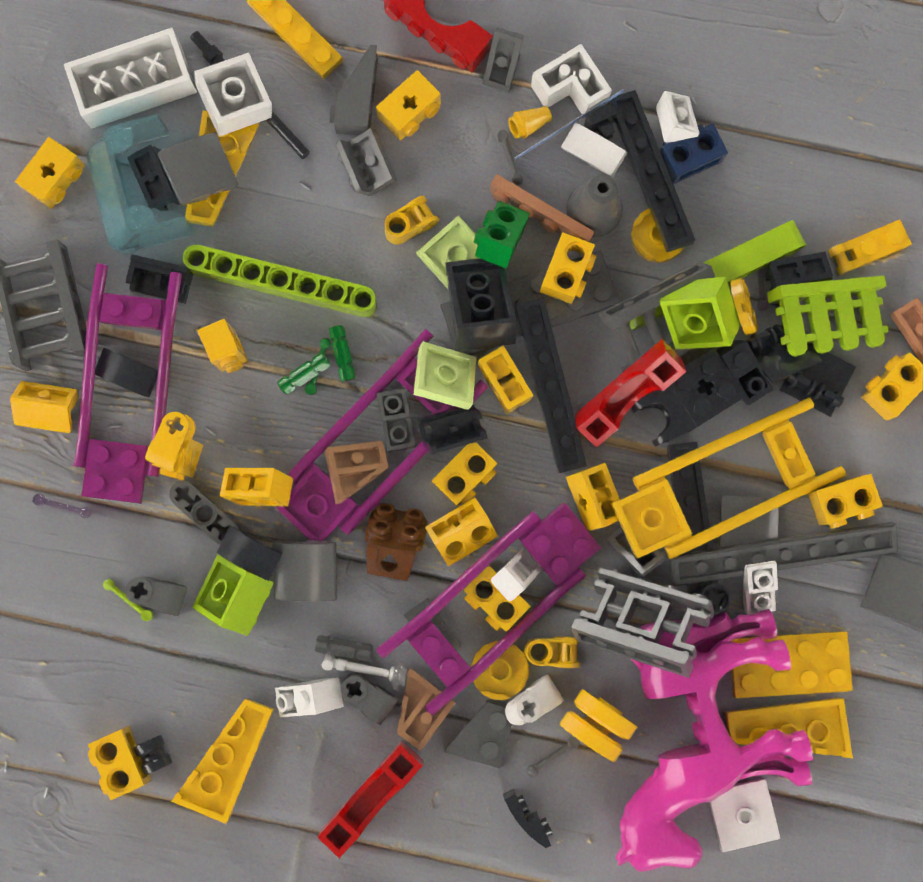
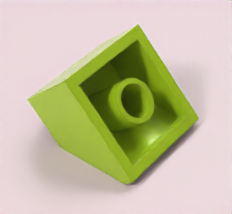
M726 277L697 279L662 297L659 301L675 349L731 346L740 328V322Z
M217 554L192 608L222 628L249 636L274 582L271 580L267 581Z

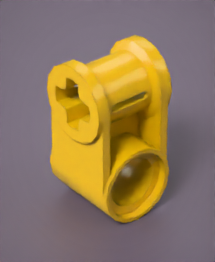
M425 195L413 199L407 205L386 217L385 236L390 243L394 245L404 244L406 241L432 229L439 223L438 216H434L426 204L427 199ZM394 224H400L405 229L401 233H394L390 230V227Z
M170 412L165 415L155 438L148 447L145 456L146 461L173 473L177 472L183 463L186 450L196 430L193 418L180 412ZM176 422L184 426L182 431H178L174 427Z
M534 637L529 639L524 645L523 652L525 657L534 665L580 668V662L577 661L578 643L580 642L575 637ZM535 644H543L545 647L544 656L540 659H533L531 648Z

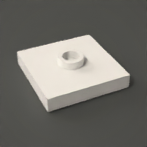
M765 778L737 783L731 790L709 802L722 852L781 839Z

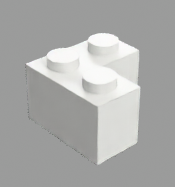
M582 44L536 70L532 76L531 87L543 106L550 107L570 95L582 115L610 98L612 89Z

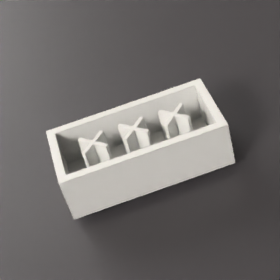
M173 28L64 64L80 115L91 129L198 93L182 46Z

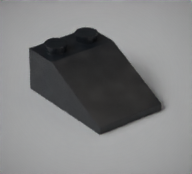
M480 258L445 262L458 351L516 344L517 321L505 268Z

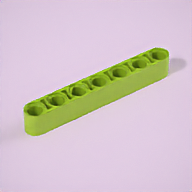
M791 220L703 263L712 266L715 274L714 278L726 277L728 285H730L731 280L749 276L769 266L768 264L771 261L782 260L806 247L807 244L795 221ZM661 305L656 307L654 313L658 320L664 317ZM638 316L630 320L629 325L632 330H636L645 326L646 322L643 316Z
M191 245L183 253L184 264L194 275L359 317L372 316L377 310L378 303L375 293L367 286L202 245ZM197 256H205L204 262L201 265L193 266V260ZM226 262H231V270L226 273H221V265H223ZM251 270H260V275L256 279H247V275ZM278 277H288V281L284 286L277 287L274 285ZM306 283L316 284L315 290L309 294L303 293L302 287ZM333 290H342L344 294L340 300L333 301L329 299V295ZM363 296L371 298L370 305L365 308L356 305L357 300Z

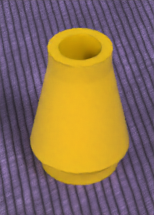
M547 106L514 112L513 116L508 119L510 131L516 139H525L546 123L551 122L552 115Z

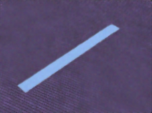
M624 89L515 157V160L624 92Z

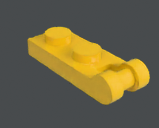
M899 219L845 243L838 244L827 251L830 257L835 259L838 265L836 270L839 276L903 250L912 245ZM846 252H850L853 261L848 260Z

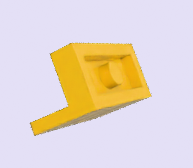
M21 381L10 397L14 424L70 433L72 430L71 411L79 399L78 389Z

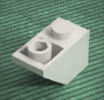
M339 677L312 680L275 688L276 705L279 709L280 717L316 715L344 707Z

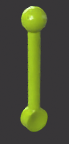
M106 579L103 582L104 589L113 591L138 611L143 621L153 619L154 614L152 610H145L140 605L131 602L126 594L115 586L113 580Z

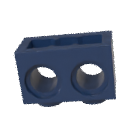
M714 123L705 127L703 124L697 125L699 130L698 137L668 143L663 142L660 152L673 185L722 163L727 156L728 151ZM698 142L706 143L710 150L701 149ZM672 154H681L685 161H676Z

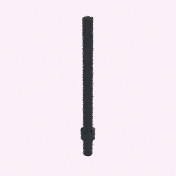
M199 31L192 33L190 39L203 52V57L210 65L225 61L223 53L215 45H211ZM272 111L271 118L266 121L301 159H305L310 151Z

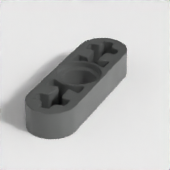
M179 481L171 487L169 496L172 503L217 544L221 545L223 540L220 537L223 533L217 527H213L212 531L209 527L214 525L220 516L223 518L218 522L221 526L225 528L233 526L240 530L238 524L194 484L187 481ZM180 488L185 490L189 488L188 495L195 501L198 500V497L201 498L200 501L193 505L191 512L188 510L192 506L189 501L185 499L179 501L181 495L178 491ZM204 505L210 506L213 510V516L208 522H202L198 518V510Z

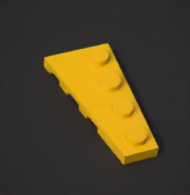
M203 110L199 136L216 132L236 177L257 132L259 122L219 137L208 112ZM230 190L212 194L206 200L188 204L185 222L214 227Z
M838 697L724 711L728 734L737 744H750L771 729H778L786 734L804 730L809 738L812 753L853 759L844 698Z
M249 698L244 699L171 802L227 824L274 709Z

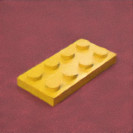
M846 631L777 635L776 638L763 639L767 643L777 640L785 642L791 660L790 670L775 671L768 665L758 663L743 664L731 670L734 698L853 691L848 632ZM759 636L740 637L730 642L738 644L747 643Z

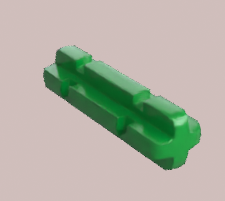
M342 325L329 328L331 340L334 341L332 347L336 364L340 367L338 369L341 381L353 380L356 376L354 367L351 366L352 359L348 342L345 340V329Z
M319 353L312 358V362L308 360L290 372L289 377L286 375L278 380L277 383L280 390L285 394H289L296 389L295 386L298 385L300 387L317 376L319 370L323 372L329 368L331 364L327 356Z

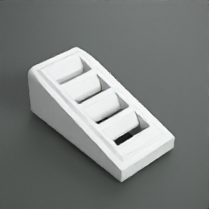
M523 547L491 579V583L508 601H512L528 587L542 571V568Z

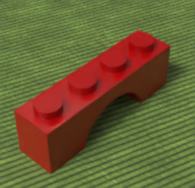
M383 0L385 13L388 17L396 22L401 21L414 36L426 39L436 52L440 54L444 52L462 70L466 68L473 73L491 50L493 35L472 20L456 26H447L436 22L429 16L425 9L426 0Z
M661 339L575 413L577 429L595 447H598L619 429L622 419L638 400L650 392L656 390L664 391L686 372L682 358Z
M401 740L325 824L317 838L340 859L383 806L398 791L403 789L422 768L424 760Z

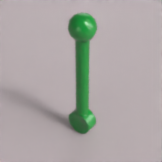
M328 338L320 340L321 349L319 353L325 354L326 349L330 347L331 342ZM318 375L311 379L310 384L306 385L305 392L308 395L316 394L317 387L315 384Z

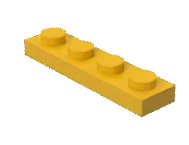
M246 0L248 5L323 80L343 63V57L286 0Z

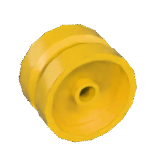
M581 689L574 703L587 717L583 718L573 711H567L559 724L585 745L615 763L623 749L621 744L610 736V733L613 732L622 739L630 740L638 726L622 715L623 712L601 697L598 699L586 690Z

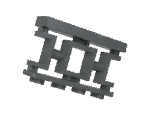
M599 568L597 572L599 578L598 581L595 580L593 586L597 594L604 596L596 614L581 610L580 619L575 618L571 629L576 640L690 678L694 668L692 661L696 658L697 651L694 645L685 642L693 623L705 627L709 626V619H712L714 616L712 601L698 593L691 595L681 592L671 585L661 586L654 584L644 577L634 578L624 575V573L617 569L607 570ZM616 591L629 594L624 606L614 603L617 596ZM637 606L659 612L651 632L629 625ZM672 608L686 612L681 624L669 620L673 611ZM608 614L619 617L615 626L616 630L603 626ZM664 631L676 635L672 644L673 649L659 644Z

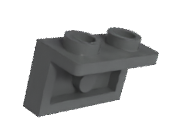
M370 128L349 142L343 140L336 142L339 150V160L346 167L350 176L349 183L355 192L372 196L397 181L376 130Z

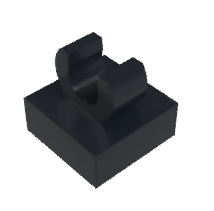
M613 104L587 115L584 127L593 132L598 131V134L607 140L613 138L612 133L615 132L612 124L617 115Z

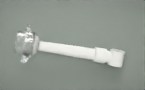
M330 654L325 655L321 664L324 670L336 668V670L340 671L348 670L388 677L389 682L396 691H398L399 685L405 686L408 668L403 667V661H398L390 670L349 662L346 659H336L334 655Z

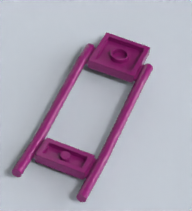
M97 263L87 320L78 438L73 466L85 468L81 496L142 504L146 475L159 477L160 468L152 466V463L145 459L149 446L89 439L99 322L162 330L152 431L153 440L162 419L166 415L173 331L182 274L170 272L166 301H163L161 299L104 293L108 265Z
M427 329L417 337L394 364L287 474L293 478V484H295L291 489L288 507L276 506V508L309 540L325 541L338 526L345 534L350 535L428 452L423 446L422 441L361 506L351 496L341 504L335 503L330 476L315 464L314 461L377 398V393L383 392L394 379H397L433 414L457 408L456 406L414 395L417 359L415 356L418 354L421 343H428L434 337ZM481 379L474 385L473 403L489 387Z
M566 503L560 504L542 520L532 511L498 540L422 612L379 646L376 651L384 659L405 640L409 641L412 647L447 686L444 691L425 706L427 711L434 715L476 680L562 596L586 577L579 566L601 549V547ZM519 539L556 587L482 658L470 667L431 619L511 544Z

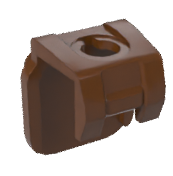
M381 503L371 512L365 531V541L368 543L366 550L367 574L408 581L416 552L423 549L427 532L425 527L428 526V521L421 510L411 508L407 511L396 510L389 503ZM387 555H392L397 563L382 560L387 558Z

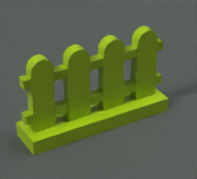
M885 275L780 285L767 292L769 304L779 303L780 305L775 310L776 316H782L785 336L780 338L781 344L787 345L789 354L795 357L807 351V342H813L814 349L820 354L832 350L834 345L833 339H839L841 348L846 351L858 347L860 336H864L865 343L871 348L881 346L885 341L884 334L889 331L888 326H883L879 305L883 304L882 297H877L876 291L887 287ZM857 295V299L852 300L851 296ZM825 298H831L832 302H826ZM805 300L806 305H800L799 301ZM854 308H859L862 328L857 329ZM828 311H834L837 331H831ZM802 313H808L811 334H805Z

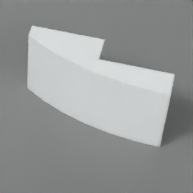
M576 122L561 146L564 151L587 162L591 167L612 178L627 154L622 148Z
M775 561L745 565L743 579L745 613L752 615L770 609L771 612L776 611L775 590H778L777 563Z

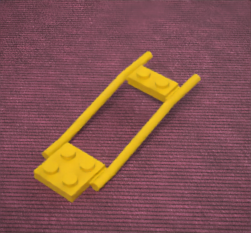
M806 398L633 477L632 479L638 492L620 499L611 505L635 557L640 558L664 547L668 558L673 559L801 496L845 477L846 471L842 466L815 477L816 473L792 422L789 421L790 418L814 408L812 399ZM759 432H763L762 436L789 490L692 536V532L665 476Z

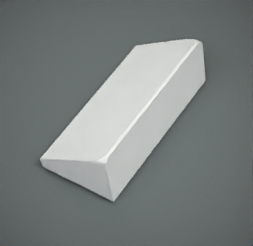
M664 91L656 106L664 142L668 143L698 137L699 130L690 98Z

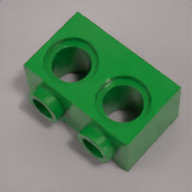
M498 201L493 211H487L483 221V226L485 227H479L473 241V243L477 244L475 257L507 269L523 236L530 213Z

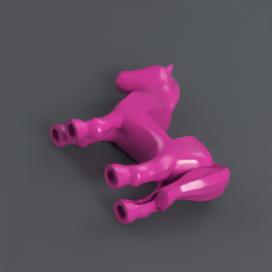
M770 609L762 610L752 615H739L731 620L726 612L718 613L712 619H709L708 627L693 623L685 642L694 645L697 651V656L692 661L694 668L690 678L632 660L641 672V684L645 698L659 699L685 694L689 711L693 712L696 722L692 723L695 740H699L700 743L675 748L660 754L659 766L651 776L646 778L632 798L627 801L624 814L619 823L622 847L615 856L619 866L630 862L633 868L639 872L657 869L661 866L686 869L695 867L703 855V848L697 839L680 830L673 820L687 809L700 803L711 802L728 792L740 779L765 774L780 775L789 779L797 787L812 785V776L807 761L813 760V753L809 738L804 730L786 734L778 729H771L754 742L738 746L729 736L719 715L715 700L718 681L725 673L737 666L747 663L768 665L775 671L791 669V660L785 642L777 640L767 643L763 640L777 637L776 623ZM679 619L670 620L680 624L682 622V620ZM655 622L642 625L640 629L651 632ZM664 631L659 644L673 649L672 644L676 635ZM748 635L759 636L747 643L738 644L730 642Z

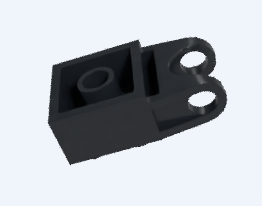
M715 348L685 365L686 372L664 391L656 390L650 392L630 408L633 413L651 407L657 408L664 413L666 427L652 441L655 447L694 430L746 397ZM701 385L704 386L707 391L706 393L704 392L700 394L697 388H699Z

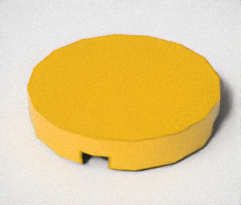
M648 208L639 214L633 223L631 231L632 245L638 255L647 261L655 263L668 262L677 257L683 248L666 252L650 209Z
M742 278L731 280L732 296L742 329L747 336L756 333L758 323L746 282Z
M492 641L483 645L475 653L471 667L498 641ZM512 644L473 681L476 688L484 696L494 700H507L517 695L525 687L529 678V664L525 654L516 645Z

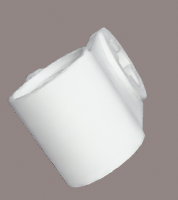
M545 675L510 700L506 705L505 715L507 720L513 725L532 723L545 713L559 706L564 699L549 675Z

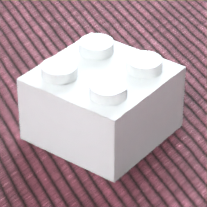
M249 52L194 71L196 87L219 137L271 118L272 103Z

